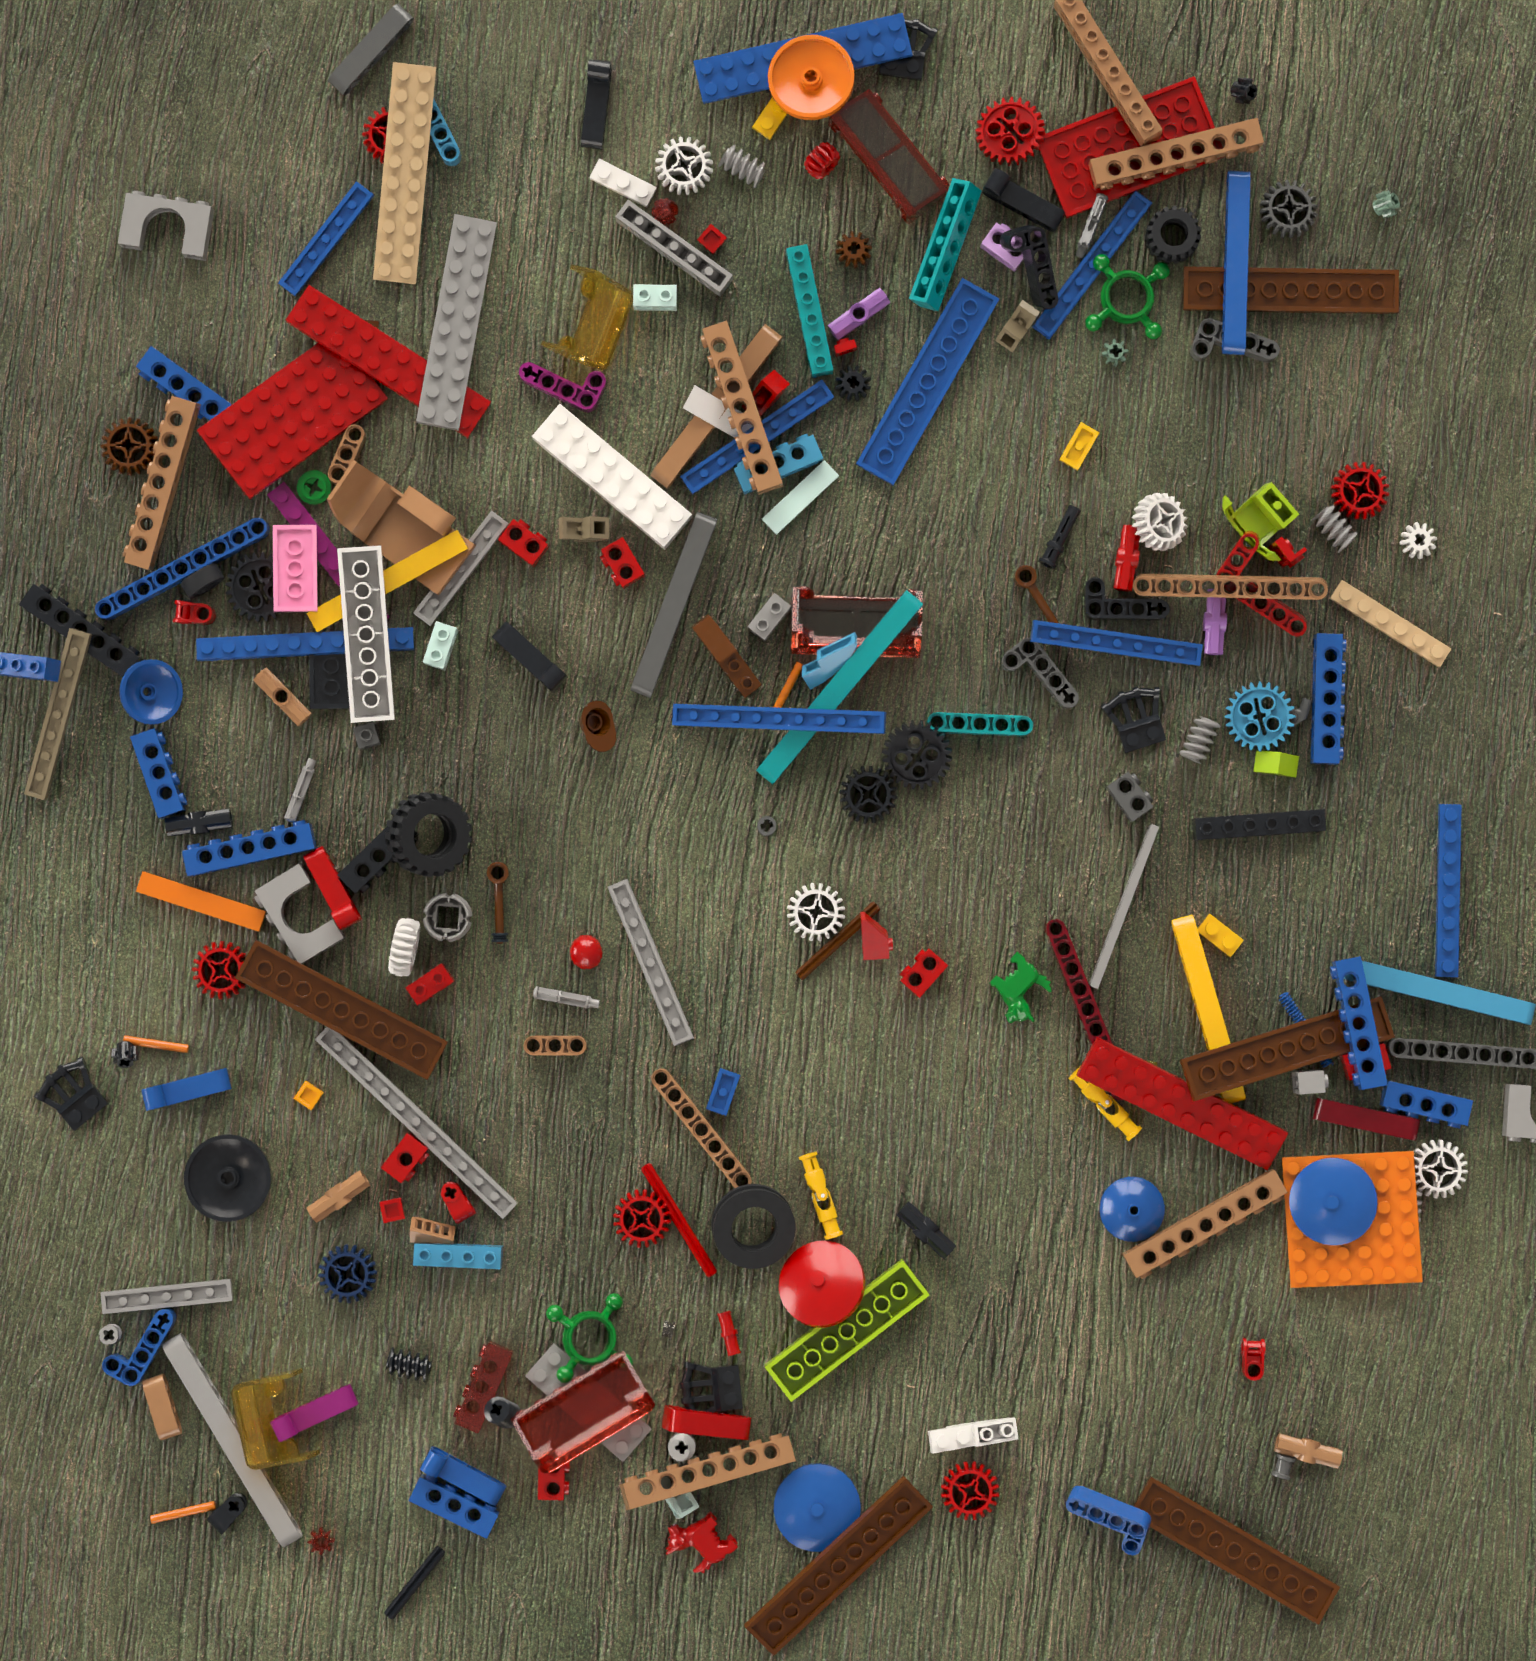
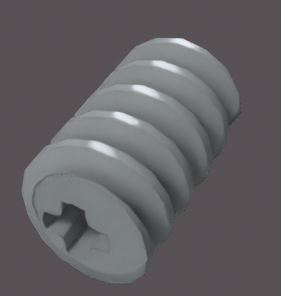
M736 145L731 146L724 153L718 167L724 164L726 172L732 168L731 174L733 176L739 172L740 180L747 176L746 183L750 184L754 181L753 187L756 188L765 173V162L758 166V158L750 161L751 154L748 153L745 157H742L743 150L740 149L736 153Z
M1332 505L1323 509L1311 521L1318 519L1316 527L1324 526L1321 533H1330L1327 540L1335 539L1332 546L1340 545L1339 553L1355 540L1357 532L1349 533L1352 526H1343L1346 519L1338 520L1341 513H1332L1335 508Z
M1199 716L1201 719L1193 720L1194 724L1198 727H1190V731L1194 735H1187L1186 737L1191 743H1183L1187 750H1181L1180 755L1201 764L1199 762L1200 759H1207L1203 751L1210 752L1206 744L1214 743L1209 737L1217 736L1213 728H1220L1221 726L1208 718Z
M675 1433L669 1440L668 1451L670 1456L676 1461H686L695 1453L696 1442L691 1434ZM680 1441H683L684 1445H688V1447H685V1451H681L679 1447H676Z

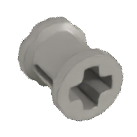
M114 1323L104 1326L99 1332L101 1342L108 1345L119 1341L122 1337L120 1326ZM113 1330L114 1337L109 1339L107 1331Z

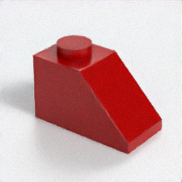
M775 369L763 378L752 392L760 418L790 385ZM743 404L742 408L746 411L747 407Z
M860 912L863 960L889 959V951H893V939L888 938L887 930L867 913Z

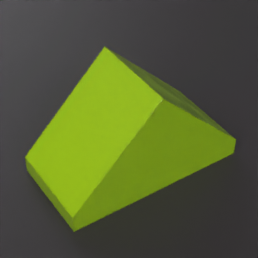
M1256 750L1253 772L1296 778L1299 756L1282 752H1259Z

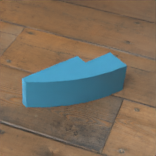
M855 632L817 650V659L802 666V678L810 690L832 677L851 657L857 647V635Z

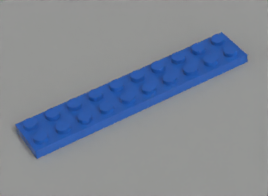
M903 13L808 34L824 36L839 43L850 56L854 70L912 56ZM794 38L694 60L693 63L703 104L768 90V70L771 60L785 43Z
M961 279L856 463L857 466L891 485L895 484L996 307L999 298L966 279Z

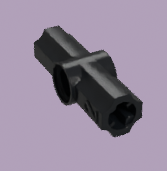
M222 809L210 812L196 811L190 812L188 815L165 818L167 836H179L189 833L195 835L208 833L210 830L233 827L232 814L230 809Z
M909 1201L896 1214L913 1230L912 1232L924 1244H928L943 1259L956 1247L928 1216L925 1217Z

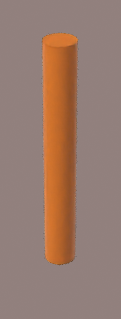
M796 662L773 707H783L802 671L803 664Z
M126 1035L123 1038V1041H129L134 1046L188 1053L189 1045Z
M215 1501L154 1514L150 1515V1520L152 1524L212 1511L216 1510Z

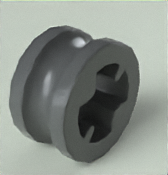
M770 816L760 818L757 823L758 832L763 836L772 835L776 830V821ZM765 820H769V824H773L769 832L761 829L760 825H763Z

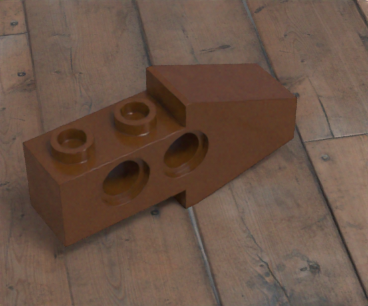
M709 614L691 627L744 698L762 686L736 648Z

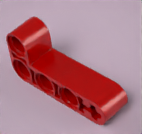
M320 846L304 855L303 858L332 911L331 915L338 928L344 930L362 920L344 883L337 876L338 872L325 848Z
M665 1405L662 1428L675 1433L749 1440L752 1418L743 1415L687 1410L679 1406Z

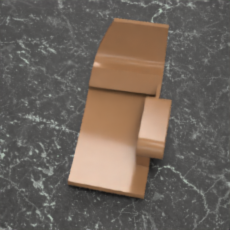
M353 460L327 498L335 518L343 527L368 546L381 545L382 556L394 564L455 531L451 528V525L456 518L410 485L404 493H401L355 460ZM462 536L468 547L467 550L415 579L437 595H440L476 545Z

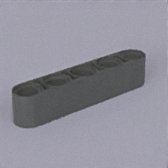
M398 3L395 4L332 72L328 82L341 94L347 95L410 27L414 18Z

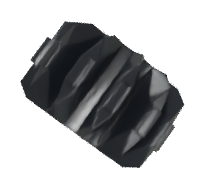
M849 365L847 366L848 373L842 369L839 371L842 377L835 378V381L840 383L835 386V389L838 391L843 390L839 394L841 398L846 394L848 395L847 402L851 401L852 396H854L856 402H859L858 394L865 398L867 394L864 390L868 391L871 389L870 385L865 384L871 381V377L863 378L867 373L866 370L858 373V365H856L855 371H852ZM855 379L856 384L859 386L855 385V388H850V383L847 382Z

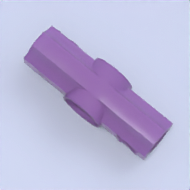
M879 287L859 303L854 304L848 311L827 325V327L839 341L858 326L865 324L869 318L889 305L890 301ZM855 310H862L865 316L862 319H856L853 316V312Z
M1207 597L1206 612H1204L1203 631H1205L1204 654L1223 655L1224 632H1226L1227 613H1225L1226 598Z

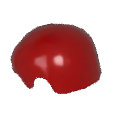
M581 935L574 939L570 946V957L574 965L580 969H592L601 962L603 953L598 939L591 935Z

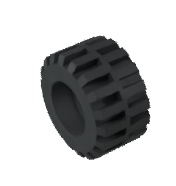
M1172 206L1171 209H1168V207H1165L1161 212L1155 213L1154 217L1150 220L1146 228L1145 240L1147 243L1145 245L1147 249L1151 250V256L1155 255L1157 257L1156 260L1159 262L1161 260H1164L1166 264L1173 262V264H1178L1179 261L1184 262L1189 256L1191 257L1199 245L1198 243L1201 239V227L1198 226L1199 221L1197 218L1194 219L1192 217L1193 213L1191 211L1189 213L1185 212L1186 208L1181 207V209H1177V206ZM1166 225H1176L1183 230L1185 241L1179 246H1170L1163 241L1161 229Z

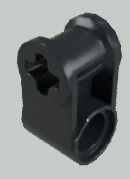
M234 1493L206 1520L222 1535L245 1510L248 1503L247 1498L242 1493ZM235 1501H238L240 1504L234 1508L232 1505Z

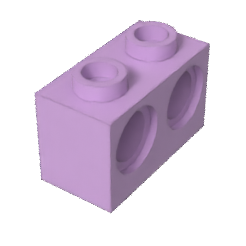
M996 222L982 241L980 248L1015 272L1024 260L1022 251L1020 256L1015 257L1011 255L1010 251L1003 249L1000 244L993 242V236H1001L1004 232L1011 230L1007 225L1003 223L999 225ZM1015 237L1011 240L1012 246L1015 244Z

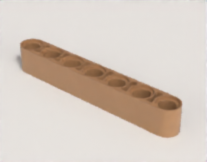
M663 1068L655 1070L651 1077L653 1085L734 1188L739 1187L736 1183V1178L739 1175H745L748 1178L747 1184H751L752 1179L749 1172L671 1073ZM663 1072L667 1075V1082L665 1084H658L656 1082L655 1076L657 1073ZM676 1089L680 1091L681 1098L678 1101L670 1100V1090ZM690 1106L694 1109V1116L692 1118H685L682 1115L684 1107ZM703 1123L708 1127V1132L705 1135H698L695 1128L698 1124ZM711 1141H719L721 1150L712 1152L709 1149ZM725 1158H732L735 1165L732 1169H725L723 1167L722 1161Z

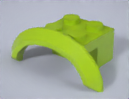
M1272 482L1264 484L1235 511L1232 508V502L1225 495L1222 498V508L1234 529L1240 536L1247 531H1253L1258 534L1260 543L1256 552L1267 560L1280 561L1279 556L1267 549L1263 544L1277 531L1284 529L1299 513ZM1252 537L1244 539L1251 547L1256 544L1255 539Z

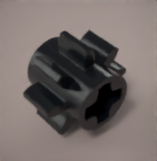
M1246 77L1238 78L1232 84L1230 91L1231 96L1236 98L1235 103L1250 104V101L1255 99L1257 86L1252 84L1253 79Z
M122 1041L117 1044V1049L112 1048L111 1058H113V1063H117L119 1067L129 1068L133 1066V1061L139 1060V1052L137 1051V1046H133L131 1042Z

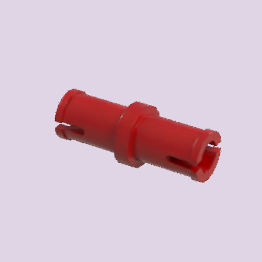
M731 1311L718 1313L717 1316L722 1330L720 1334L721 1338H724L727 1355L732 1356L741 1353L736 1336L738 1332L737 1329H734Z

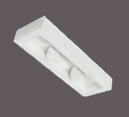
M601 159L598 160L589 177L590 180L646 208L657 190V187Z

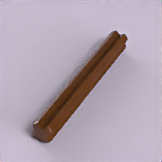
M871 902L861 912L867 913L872 918L880 911V907L875 902ZM860 913L795 972L801 980L810 975L861 928Z

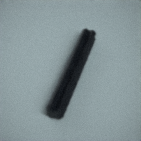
M436 1546L385 1610L384 1614L388 1618L394 1619L445 1555V1551L441 1547Z

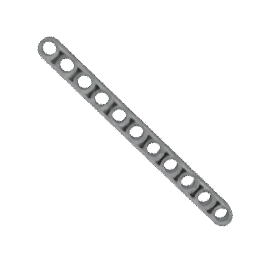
M179 1333L163 1343L162 1348L279 1544L285 1548L303 1537L300 1527L185 1336Z

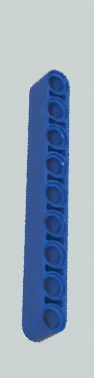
M1228 170L1222 354L1244 355L1246 348L1250 171Z
M253 518L101 599L95 605V612L104 620H113L177 586L201 568L213 563L218 564L265 539L270 533V527L263 519ZM262 523L264 525L263 532L255 534V525ZM240 533L244 534V542L241 544H236V535ZM221 543L225 544V552L217 554L216 547ZM200 554H206L207 556L204 564L197 563V557ZM181 564H187V572L180 575L178 567ZM162 574H167L169 577L168 582L160 585L159 577ZM148 584L149 592L146 595H141L140 587ZM129 594L130 602L127 605H122V596ZM109 604L111 612L108 615H103V606Z

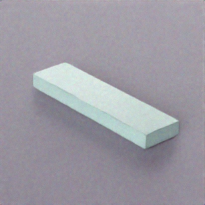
M824 460L762 518V521L777 535L830 486L839 475Z

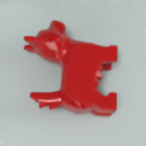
M709 1511L704 1518L686 1528H681L677 1524L670 1525L667 1528L669 1531L667 1540L669 1545L665 1549L667 1550L666 1555L690 1546L695 1547L703 1556V1560L693 1569V1572L704 1573L706 1569H710L713 1563L722 1561L727 1554L735 1551L738 1548V1541L731 1533L727 1536V1540H719L718 1532L714 1528L717 1525V1517Z

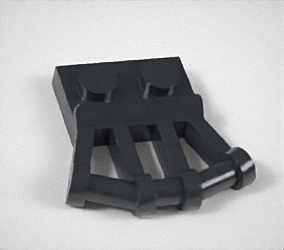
M916 18L914 20L904 19L906 28L912 29L910 40L912 56L881 63L879 75L921 81L925 53L939 29L931 28ZM917 30L928 36L920 51L915 50Z
M1136 686L1127 692L1120 691L1108 703H1103L1100 706L1116 726L1124 753L1167 740L1158 715L1160 687L1149 689ZM1141 697H1153L1151 716L1147 717ZM1135 698L1141 719L1135 721L1132 720L1127 705V700ZM1119 704H1121L1127 722L1123 725L1111 711Z
M83 1056L77 1058V1061L64 1065L60 1064L57 1067L58 1070L53 1074L49 1073L45 1076L46 1079L39 1092L36 1091L34 1094L36 1099L55 1108L73 1131H76L109 1104L92 1083ZM81 1070L85 1082L83 1088L71 1075V1071ZM63 1076L77 1092L71 1098L57 1082ZM51 1086L65 1103L61 1105L46 1096Z
M684 1361L683 1367L685 1369L679 1387L682 1389L683 1394L681 1404H684L687 1410H696L693 1405L694 1402L714 1400V1405L704 1411L721 1412L743 1409L738 1364L707 1367ZM693 1370L711 1374V1379L690 1381ZM712 1385L713 1394L691 1396L692 1387Z

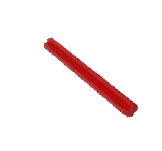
M651 1163L644 1165L641 1168L642 1173L657 1197H663L660 1201L662 1205L664 1203L668 1204L665 1210L671 1212L670 1218L707 1277L716 1274L717 1269Z

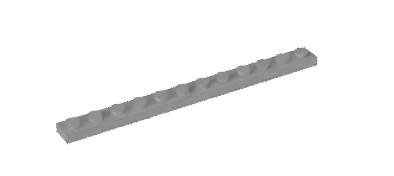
M326 1027L316 1037L315 1040L502 1219L518 1204L509 1193L343 1035Z

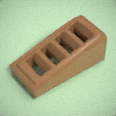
M412 1217L410 1242L454 1244L456 1227L424 1218Z

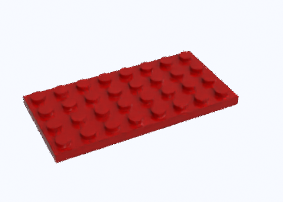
M1195 76L1142 96L1162 128L1161 138L1151 144L1215 128ZM1116 106L1041 135L1044 142L1038 143L1040 146L1039 153L1060 206L1065 212L1066 219L1092 209L1097 197L1096 194L1098 193L1107 195L1109 199L1106 203L1206 165L1204 161L1196 163L1197 166L1191 169L1180 167L1176 168V171L1171 174L1164 175L1163 172L1156 173L1155 177L1143 180L1141 177L1134 179L1133 183L1127 185L1117 183L1107 190L1095 189L1088 165L1090 159L1141 147ZM1220 141L1213 142V146L1216 149H1223ZM1192 147V151L1195 154L1200 155L1203 153L1201 147ZM1171 152L1173 159L1180 160L1182 158L1180 152ZM1153 156L1150 158L1152 164H1161L1159 157ZM1135 161L1129 163L1132 170L1140 169L1139 163ZM1108 168L1111 175L1116 176L1119 174L1118 168Z
M317 343L198 428L197 433L250 500L342 434L350 425H354L388 400V397L371 376Z

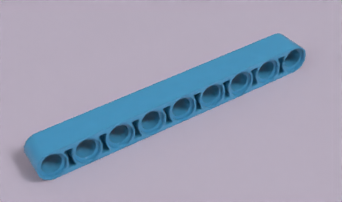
M1362 961L1366 983L1369 986L1527 1025L1532 1024L1536 1007L1534 1003ZM1346 975L1344 977L1345 980L1354 982V979L1351 975Z

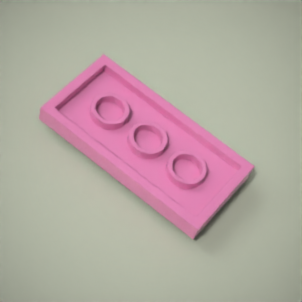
M273 525L274 612H318L316 525Z

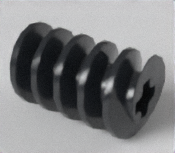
M392 1347L388 1355L385 1371L389 1368V1374L393 1375L397 1370L398 1377H402L404 1372H406L407 1379H410L414 1374L415 1381H418L423 1376V1382L427 1383L433 1359L429 1362L428 1355L426 1354L423 1360H420V1353L418 1352L412 1358L411 1351H408L406 1356H403V1349H400L395 1354L394 1347Z
M503 1397L491 1398L484 1407L485 1418L499 1427L505 1429L515 1428L522 1420L521 1408Z

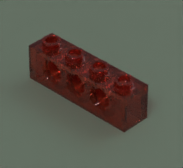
M490 1341L488 1345L483 1344L479 1356L482 1357L479 1365H474L470 1375L473 1377L471 1385L466 1384L462 1393V1397L465 1399L462 1406L458 1404L453 1415L456 1418L454 1424L475 1433L480 1432L485 1420L484 1407L487 1401L495 1397L514 1350ZM489 1360L494 1361L497 1369L490 1372L485 1368V1363ZM485 1381L488 1384V1390L484 1392L479 1391L476 1386L477 1382ZM470 1401L478 1402L479 1410L476 1412L471 1411L468 1408V1403Z

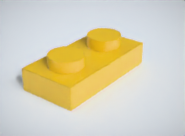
M772 97L752 126V129L771 140L787 116V113L776 104Z
M1080 422L1059 461L1078 471L1100 432Z
M1208 914L1197 928L1200 935L1229 957L1234 954L1244 941L1211 914Z

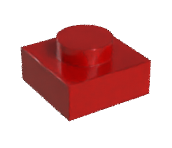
M710 224L699 236L697 242L714 255L727 240V237Z
M849 338L837 341V345H834L833 348L836 357L857 350L855 340H849Z
M401 1197L379 1202L383 1223L406 1218Z

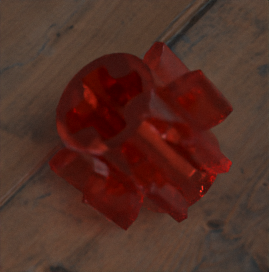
M661 198L654 202L656 207L652 208L653 218L663 225H669L676 221L674 216L678 215V206L673 200Z
M321 1526L318 1533L315 1531L311 1532L314 1538L307 1541V1543L313 1546L311 1552L318 1550L320 1555H323L325 1549L328 1551L332 1550L329 1544L336 1540L330 1537L332 1530L328 1532L323 1531ZM324 1537L326 1540L324 1541V1543L319 1545L317 1543L318 1540Z

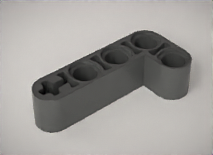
M1208 318L1200 323L1190 348V355L1194 360H1205L1210 354L1213 345L1222 347L1223 322ZM1203 326H1211L1213 333L1210 335L1205 334L1202 329ZM1246 331V339L1251 340L1254 346L1252 349L1245 348V356L1265 363L1272 362L1278 356L1280 348L1277 342ZM1259 343H1260V344H1261V346L1259 347L1260 350H1259L1258 352H1256V349L1258 348ZM1197 345L1204 346L1206 353L1203 355L1198 354L1195 347ZM1267 347L1271 348L1270 352L1272 353L1270 356L1266 355Z
M1030 637L1021 640L1002 657L1001 666L1008 672H1013L1026 663L1062 708L1071 709L1078 703L1079 695L1042 647L1038 643L1030 642ZM1024 643H1031L1034 651L1030 654L1025 653L1022 649ZM1014 656L1017 660L1016 666L1009 667L1005 662L1006 657ZM1039 659L1046 661L1047 669L1043 671L1037 669L1036 661ZM1050 677H1058L1060 679V686L1052 687L1049 683ZM1064 685L1067 688L1064 690V693L1067 696H1069L1070 694L1073 696V698L1071 699L1072 704L1070 702L1065 703L1063 701L1065 699V696L1062 692L1059 695L1056 693L1060 691L1064 687Z

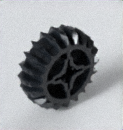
M861 766V774H858L857 770L854 769L852 771L855 776L854 778L848 774L846 775V778L850 781L849 784L846 782L841 783L847 789L839 791V794L846 795V798L840 799V803L847 801L848 805H845L842 809L844 811L849 808L852 810L849 812L848 817H852L854 813L857 814L856 822L860 820V817H864L863 823L867 824L868 818L871 817V821L874 824L876 823L875 816H878L882 821L884 820L882 812H885L887 815L891 814L887 809L888 806L895 808V804L891 803L890 799L897 800L896 795H891V792L897 791V787H889L894 780L890 779L888 782L885 780L889 775L887 772L880 776L881 768H878L876 773H872L873 766H869V772H865V767ZM864 777L877 779L869 787L860 784L857 780ZM882 784L886 790L884 804L876 796V791ZM852 786L860 793V799L855 805H853L850 798ZM876 786L873 790L874 794H872L874 798L872 800L868 798L863 803H860L865 795L862 794L863 790L869 791ZM866 803H871L879 808V810L871 813L862 812L859 809Z

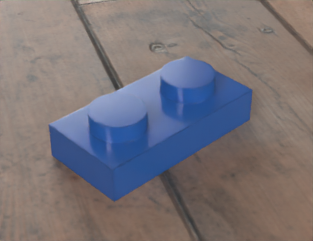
M722 1068L719 1069L706 1107L707 1110L727 1115L740 1074Z

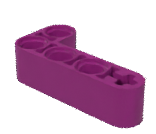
M526 362L519 368L520 378L525 384L586 413L595 410L607 385L604 374L599 371L589 373L581 387L531 362ZM530 369H532L533 374L539 377L538 383H536V377L529 375V377L526 378L524 372H529ZM599 377L603 382L601 386L593 387L591 380ZM546 378H552L554 385L546 388L543 386V381ZM570 387L574 392L572 396L565 397L562 395L563 389ZM588 396L593 399V403L586 407L581 404V401L584 397Z
M348 1384L274 1418L270 1423L278 1441L282 1442L300 1431L358 1405L359 1402L351 1385Z

